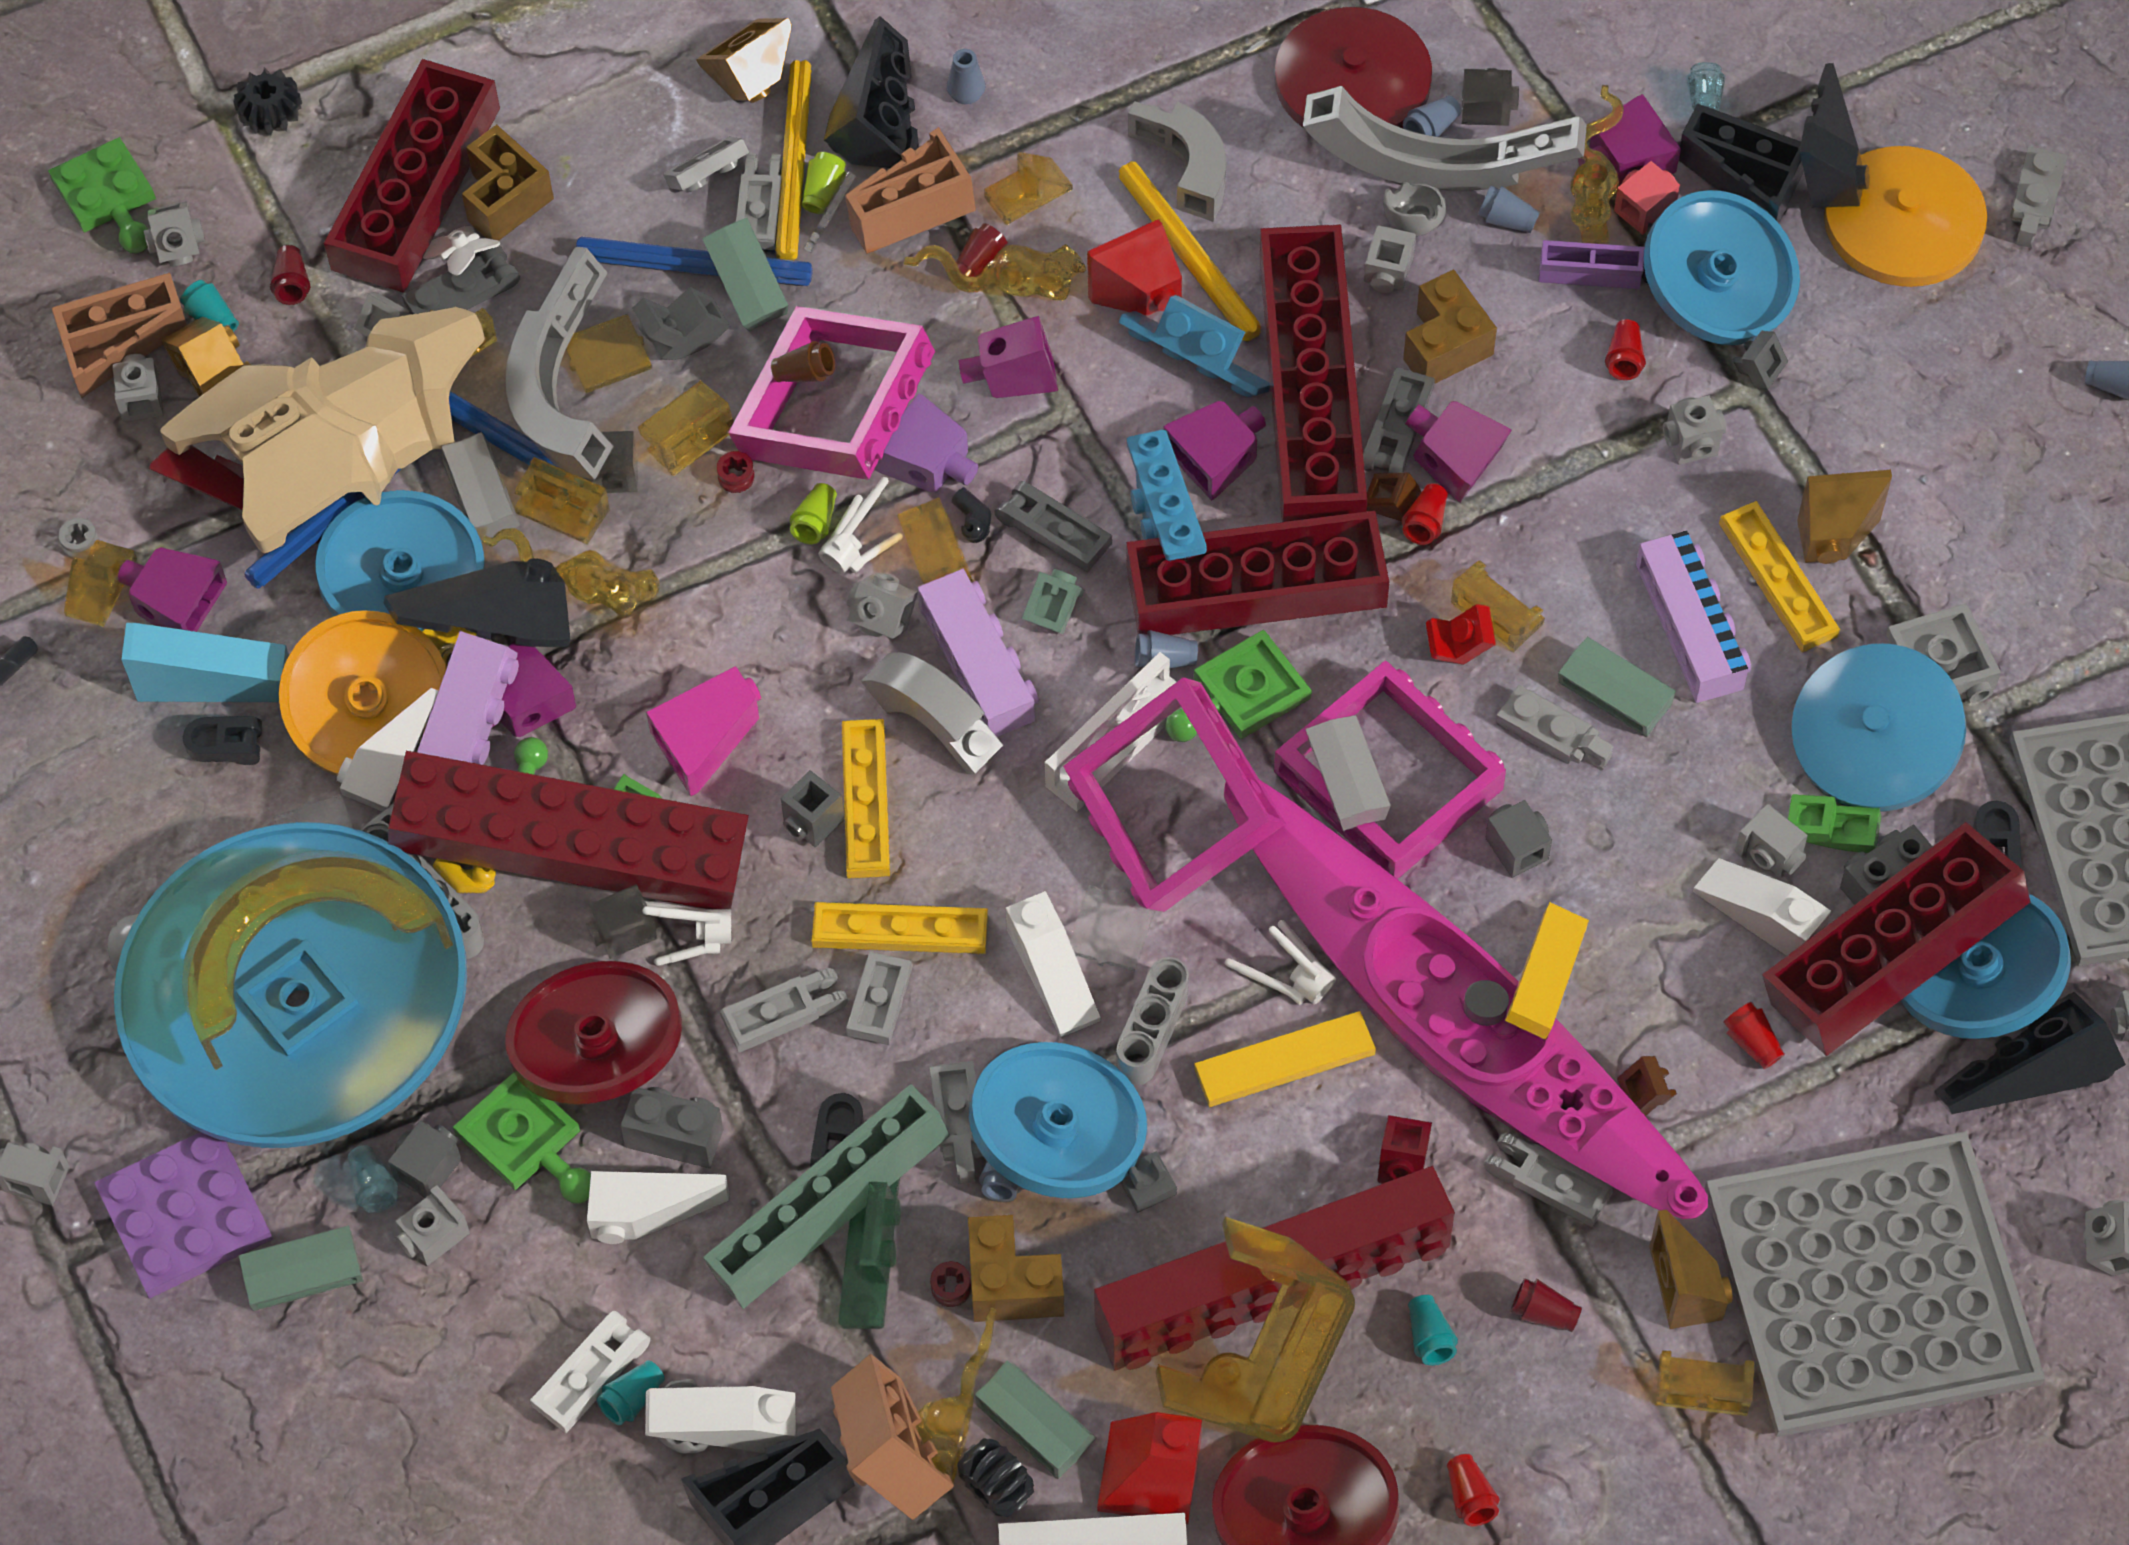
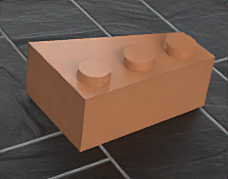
M939 127L929 133L930 140L916 150L910 147L901 154L902 160L889 170L881 168L845 195L851 229L866 254L976 211L971 176Z
M170 273L52 307L81 398L114 377L113 364L121 363L123 358L130 354L148 355L163 345L160 341L161 339L187 325Z
M869 1354L830 1387L835 1405L833 1413L839 1421L842 1434L840 1442L846 1450L849 1462L846 1467L850 1476L859 1485H869L912 1520L917 1518L954 1487L949 1475L943 1474L935 1468L931 1459L938 1452L933 1442L928 1440L926 1443H923L915 1427L922 1421L902 1379L872 1354Z

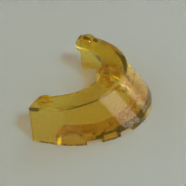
M319 850L287 855L253 869L232 883L214 900L197 924L185 954L182 971V991L186 1012L193 1030L214 1069L217 1070L223 1065L211 1040L225 1034L236 1022L237 1010L235 1006L234 983L237 968L247 946L265 925L281 914L305 904L320 901H343L361 905L375 911L386 919L394 932L400 930L404 933H415L432 925L444 948L447 949L453 946L442 914L433 901L411 880L389 865L364 855L344 851Z

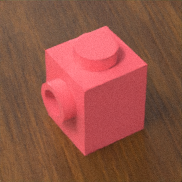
M1650 161L1639 171L1634 169L1624 178L1622 184L1617 188L1614 212L1643 235L1647 232L1648 223H1654L1664 210L1678 199L1680 184L1670 172L1662 170Z

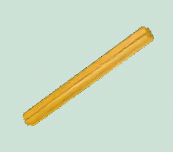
M794 60L790 64L775 248L777 259L793 261L798 256L812 73L811 64L807 60Z
M1134 161L1122 165L1119 169V179L1152 222L1157 219L1161 221L1170 246L1229 323L1245 331L1242 340L1248 342L1258 337L1261 333V323L1141 167Z

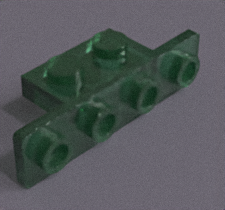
M900 1178L890 1187L887 1182H869L867 1206L849 1221L838 1323L843 1329H882L884 1327L890 1268H893L896 1263L894 1231L895 1226L899 1225L901 1217V1205L898 1199Z

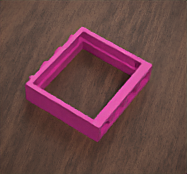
M796 306L728 433L738 451L746 453L751 460L869 480L878 461L882 460L884 450L893 432L898 429L901 417L909 401L914 398L917 386L926 368L931 365V359L935 350L921 325ZM820 340L897 352L850 443L773 430L798 383L785 381L779 383L774 379L771 372V362L774 358H778L812 341L819 343Z
M1386 660L1275 751L1274 772L1355 848L1396 879L1400 878L1498 795L1504 788L1506 774L1502 760L1490 750L1485 751L1474 741L1472 733L1466 726L1453 722L1444 713L1442 706L1435 698L1431 696L1426 697L1414 686L1412 679L1405 671L1401 669L1396 670ZM1383 691L1478 777L1399 844L1375 822L1365 823L1343 831L1321 772L1305 758L1312 751L1306 733L1307 728L1329 720L1354 716Z
M1181 678L1063 766L1070 777V780H1068L1070 790L1080 801H1084L1091 813L1088 816L1090 824L1100 836L1105 837L1112 849L1109 851L1111 860L1120 871L1126 873L1133 885L1130 887V891L1134 899L1140 906L1146 907V909L1167 911L1286 825L1201 682L1188 678ZM1182 707L1249 820L1158 885L1092 772Z

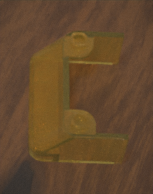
M1225 1217L1222 1222V1228L1230 1258L1259 1267L1261 1273L1266 1278L1282 1285L1249 1357L1230 1352L1218 1354L1207 1363L1201 1377L1158 1364L1155 1374L1162 1407L1270 1442H1283L1292 1438L1301 1426L1355 1309L1354 1295L1351 1286L1346 1280L1292 1238Z

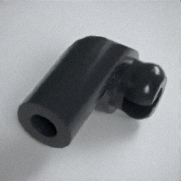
M963 487L954 494L951 503L966 515L965 524L961 526L962 535L971 543H978L983 541L990 533L992 513L985 504Z
M21 637L0 657V686L38 652L37 644L30 637Z

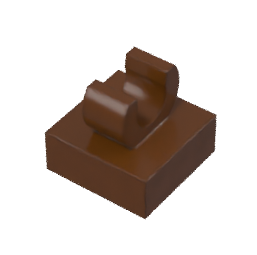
M1641 1056L1617 1077L1620 1088L1645 1116L1658 1105H1665L1677 1095L1675 1089H1668L1664 1078L1669 1075V1072L1666 1068L1659 1066L1656 1056Z

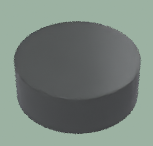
M1489 980L1477 981L1466 990L1463 1009L1466 1016L1472 1022L1483 1026L1495 1025L1506 1016L1509 996L1506 990L1496 982Z

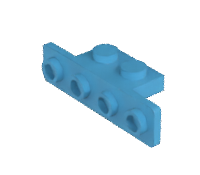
M1177 295L1171 296L1159 323L1137 311L1121 315L1119 323L1129 328L1128 333L1132 337L1144 342L1154 341L1163 346L1162 352L1169 357L1177 360L1187 359L1197 365L1196 370L1201 374L1213 379L1220 377L1232 383L1231 389L1236 393L1246 397H1253L1254 395L1257 396L1269 392L1270 382L1232 363L1245 331Z
M1159 430L1127 437V448L1136 471L1137 489L1130 491L1134 513L1136 515L1142 514L1143 520H1141L1143 539L1159 538L1165 558L1168 561L1205 554L1207 551L1206 542L1167 431Z

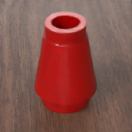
M1625 319L1616 324L1605 357V365L1609 373L1616 379H1635L1646 365L1640 326L1633 320Z
M1427 484L1402 517L1403 534L1411 542L1427 545L1440 536L1446 499L1448 497L1446 489L1441 485Z
M1753 1002L1743 1005L1724 1020L1723 1023L1729 1029L1726 1034L1759 1063L1764 1070L1775 1064L1785 1055L1763 1009H1757Z
M1461 1454L1453 1457L1448 1461L1447 1468L1456 1516L1463 1519L1467 1526H1480L1490 1522L1499 1513L1497 1506L1500 1501L1499 1496L1474 1461L1472 1455Z

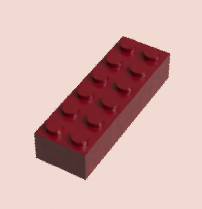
M422 59L324 241L331 271L405 293L470 168L466 147L490 129L500 110L495 80Z
M1376 511L1202 532L1207 547L1205 554L1171 561L1166 560L1159 538L1126 542V568L1138 634H1147L1148 630L1175 635L1387 608L1390 581Z
M1965 822L1763 973L1762 977L1771 1006L1825 1056H1828L2028 905L2030 897L2024 871Z

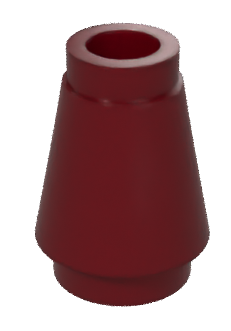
M983 223L979 229H973L956 264L952 268V272L964 283L971 284L974 279L1005 254L1004 248L1007 246L1008 241L996 228Z
M285 245L277 251L270 290L280 303L295 305L301 303L306 298L311 285L300 249L293 245Z
M1526 1278L1523 1279L1511 1307V1312L1520 1315V1321L1561 1330L1565 1329L1569 1332H1573L1582 1311V1307L1574 1304V1302L1537 1278L1534 1282Z

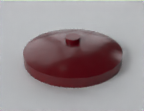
M1335 8L1307 18L1293 28L1286 36L1276 57L1275 87L1279 101L1288 115L1301 127H1303L1306 98L1309 94L1343 86L1349 95L1364 109L1378 118L1403 129V121L1407 117L1408 112L1425 105L1431 91L1432 63L1428 49L1422 39L1411 27L1398 18L1370 8Z
M622 961L585 963L565 969L547 978L534 987L520 1001L507 1025L505 1034L506 1051L516 1077L527 1089L536 1095L566 1104L603 1102L634 1091L651 1080L666 1066L674 1055L681 1038L682 1017L676 996L670 985L650 969Z
M1297 1425L1264 1434L1249 1442L1232 1456L1216 1481L1213 1491L1212 1511L1216 1533L1222 1545H1388L1397 1527L1400 1503L1394 1472L1387 1459L1371 1443L1354 1433L1331 1426Z

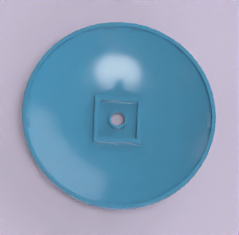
M310 822L271 825L230 837L190 859L155 891L142 908L129 931L117 966L114 986V1012L117 1031L123 1050L135 1074L146 1090L164 1109L193 1129L219 1140L251 1147L291 1148L313 1145L350 1134L375 1122L408 1098L430 1075L450 1044L461 1017L467 984L466 951L455 913L444 892L433 877L416 860L400 848L389 845L382 838L341 825ZM298 990H304L309 993V998L303 1005L292 1007L287 1004V999L291 993Z

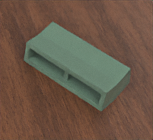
M748 218L724 226L702 238L743 327L752 331L771 320L788 314L789 305Z
M1588 636L1572 653L1558 673L1560 684L1648 737L1658 721L1669 710L1676 690Z
M349 1225L239 1255L249 1304L253 1311L364 1281Z
M1008 1360L975 1394L976 1405L1057 1479L1081 1457L1097 1438L1018 1366Z

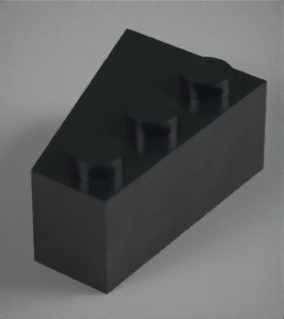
M1697 103L1682 133L1679 161L1718 191L1733 193L1756 203L1766 210L1778 223L1804 173L1800 157L1801 141Z
M820 1428L764 1448L766 1453L739 1463L737 1458L723 1463L724 1468L696 1478L694 1473L681 1478L690 1504L724 1545H775L855 1486L853 1478L846 1467L848 1464L847 1459Z

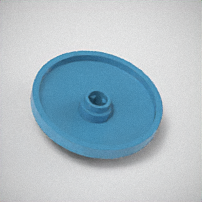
M1715 190L1690 193L1674 201L1664 210L1652 225L1646 238L1644 269L1653 296L1663 311L1678 326L1698 338L1723 345H1741L1747 341H1754L1761 330L1772 332L1794 307L1800 286L1799 263L1794 247L1781 225L1766 210L1749 199L1733 193Z
M409 490L382 492L379 505H373L365 497L344 509L333 519L322 535L315 562L318 588L326 607L333 616L352 611H378L390 614L383 603L385 595L485 569L482 542L470 520L455 506L439 497Z
M1883 643L1868 644L1839 653L1826 661L1811 675L1802 688L1795 704L1792 718V738L1802 769L1810 781L1823 794L1835 797L1836 802L1844 806L1880 808V812H1885L1918 803L1935 792L1949 778L1958 764L1964 748L1966 718L1961 697L1955 684L1935 661L1916 650L1904 646Z
M2029 894L2030 903L1900 1001L1920 1023L1949 1036L1979 1039L2001 1036L2017 1031L2046 1013L2060 997L2066 986L2070 973L2071 956L2067 935L2061 921L2049 906Z
M1030 1043L1002 1053L982 1071L975 1085L969 1106V1123L972 1136L988 1163L1014 1184L1031 1192L1049 1197L1083 1198L1113 1188L1128 1176L1129 1169L1136 1165L1147 1135L1146 1111L1139 1093L1130 1080L1116 1066L1103 1057L1089 1050L1064 1043Z

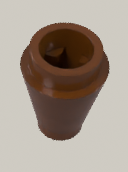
M812 341L778 358H774L771 362L772 375L779 383L784 381L822 382L835 371V358L830 346L826 343L820 344L817 341Z

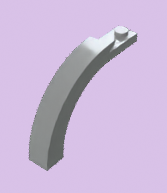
M1343 86L1307 95L1303 128L1313 139L1341 160L1360 170L1397 183L1404 181L1409 184L1425 183L1438 190L1452 191L1486 190L1490 186L1501 188V186L1517 185L1519 173L1584 157L1587 128L1581 116H1576L1488 138L1452 139L1428 136L1402 129L1378 118L1358 104Z
M575 247L540 310H527L517 329L507 361L506 394L510 410L517 424L554 465L578 477L595 480L613 445L593 422L577 420L561 414L556 390L558 371L564 352L608 273L587 248Z

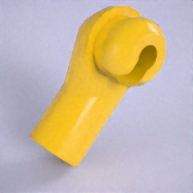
M436 859L433 863V868L457 893H485L495 884V869L474 866L473 869H463L458 862Z

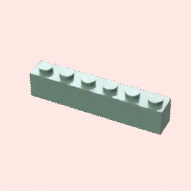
M912 1084L906 1087L703 1257L716 1280L743 1309L746 1308L950 1136L939 1112Z

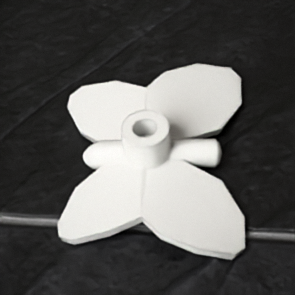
M463 226L453 230L447 236L432 240L423 258L429 260L440 257L442 261H447L448 271L458 276L472 262L475 253L500 245V242L488 238L479 239V235L474 232L473 227Z

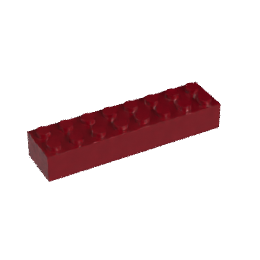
M1341 224L1260 228L1259 259L1282 522L1366 512L1367 491Z
M406 750L388 828V844L400 848L405 853L699 908L731 909L749 815Z
M1430 1166L1094 1289L1095 1326L1114 1371L1124 1367L1128 1370L1137 1369L1149 1363L1152 1357L1165 1352L1170 1354L1181 1353L1192 1347L1197 1340L1208 1336L1214 1339L1227 1336L1238 1325L1252 1320L1254 1323L1268 1321L1275 1317L1279 1310L1293 1305L1298 1308L1311 1305L1322 1294L1336 1289L1338 1292L1352 1290L1359 1286L1363 1279L1377 1274L1381 1277L1393 1275L1400 1271L1404 1264L1418 1259L1422 1261L1436 1259L1450 1247L1455 1212L1434 1166Z

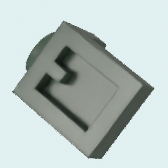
M1057 569L1053 570L1052 575L1039 572L1022 619L1064 634L1077 597L1082 598L1085 590L1075 585L1077 577Z

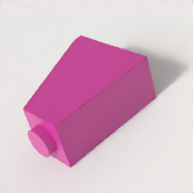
M736 666L646 712L651 735L690 796L697 794L759 719L757 701L761 700L760 692L754 681L750 677L744 679Z

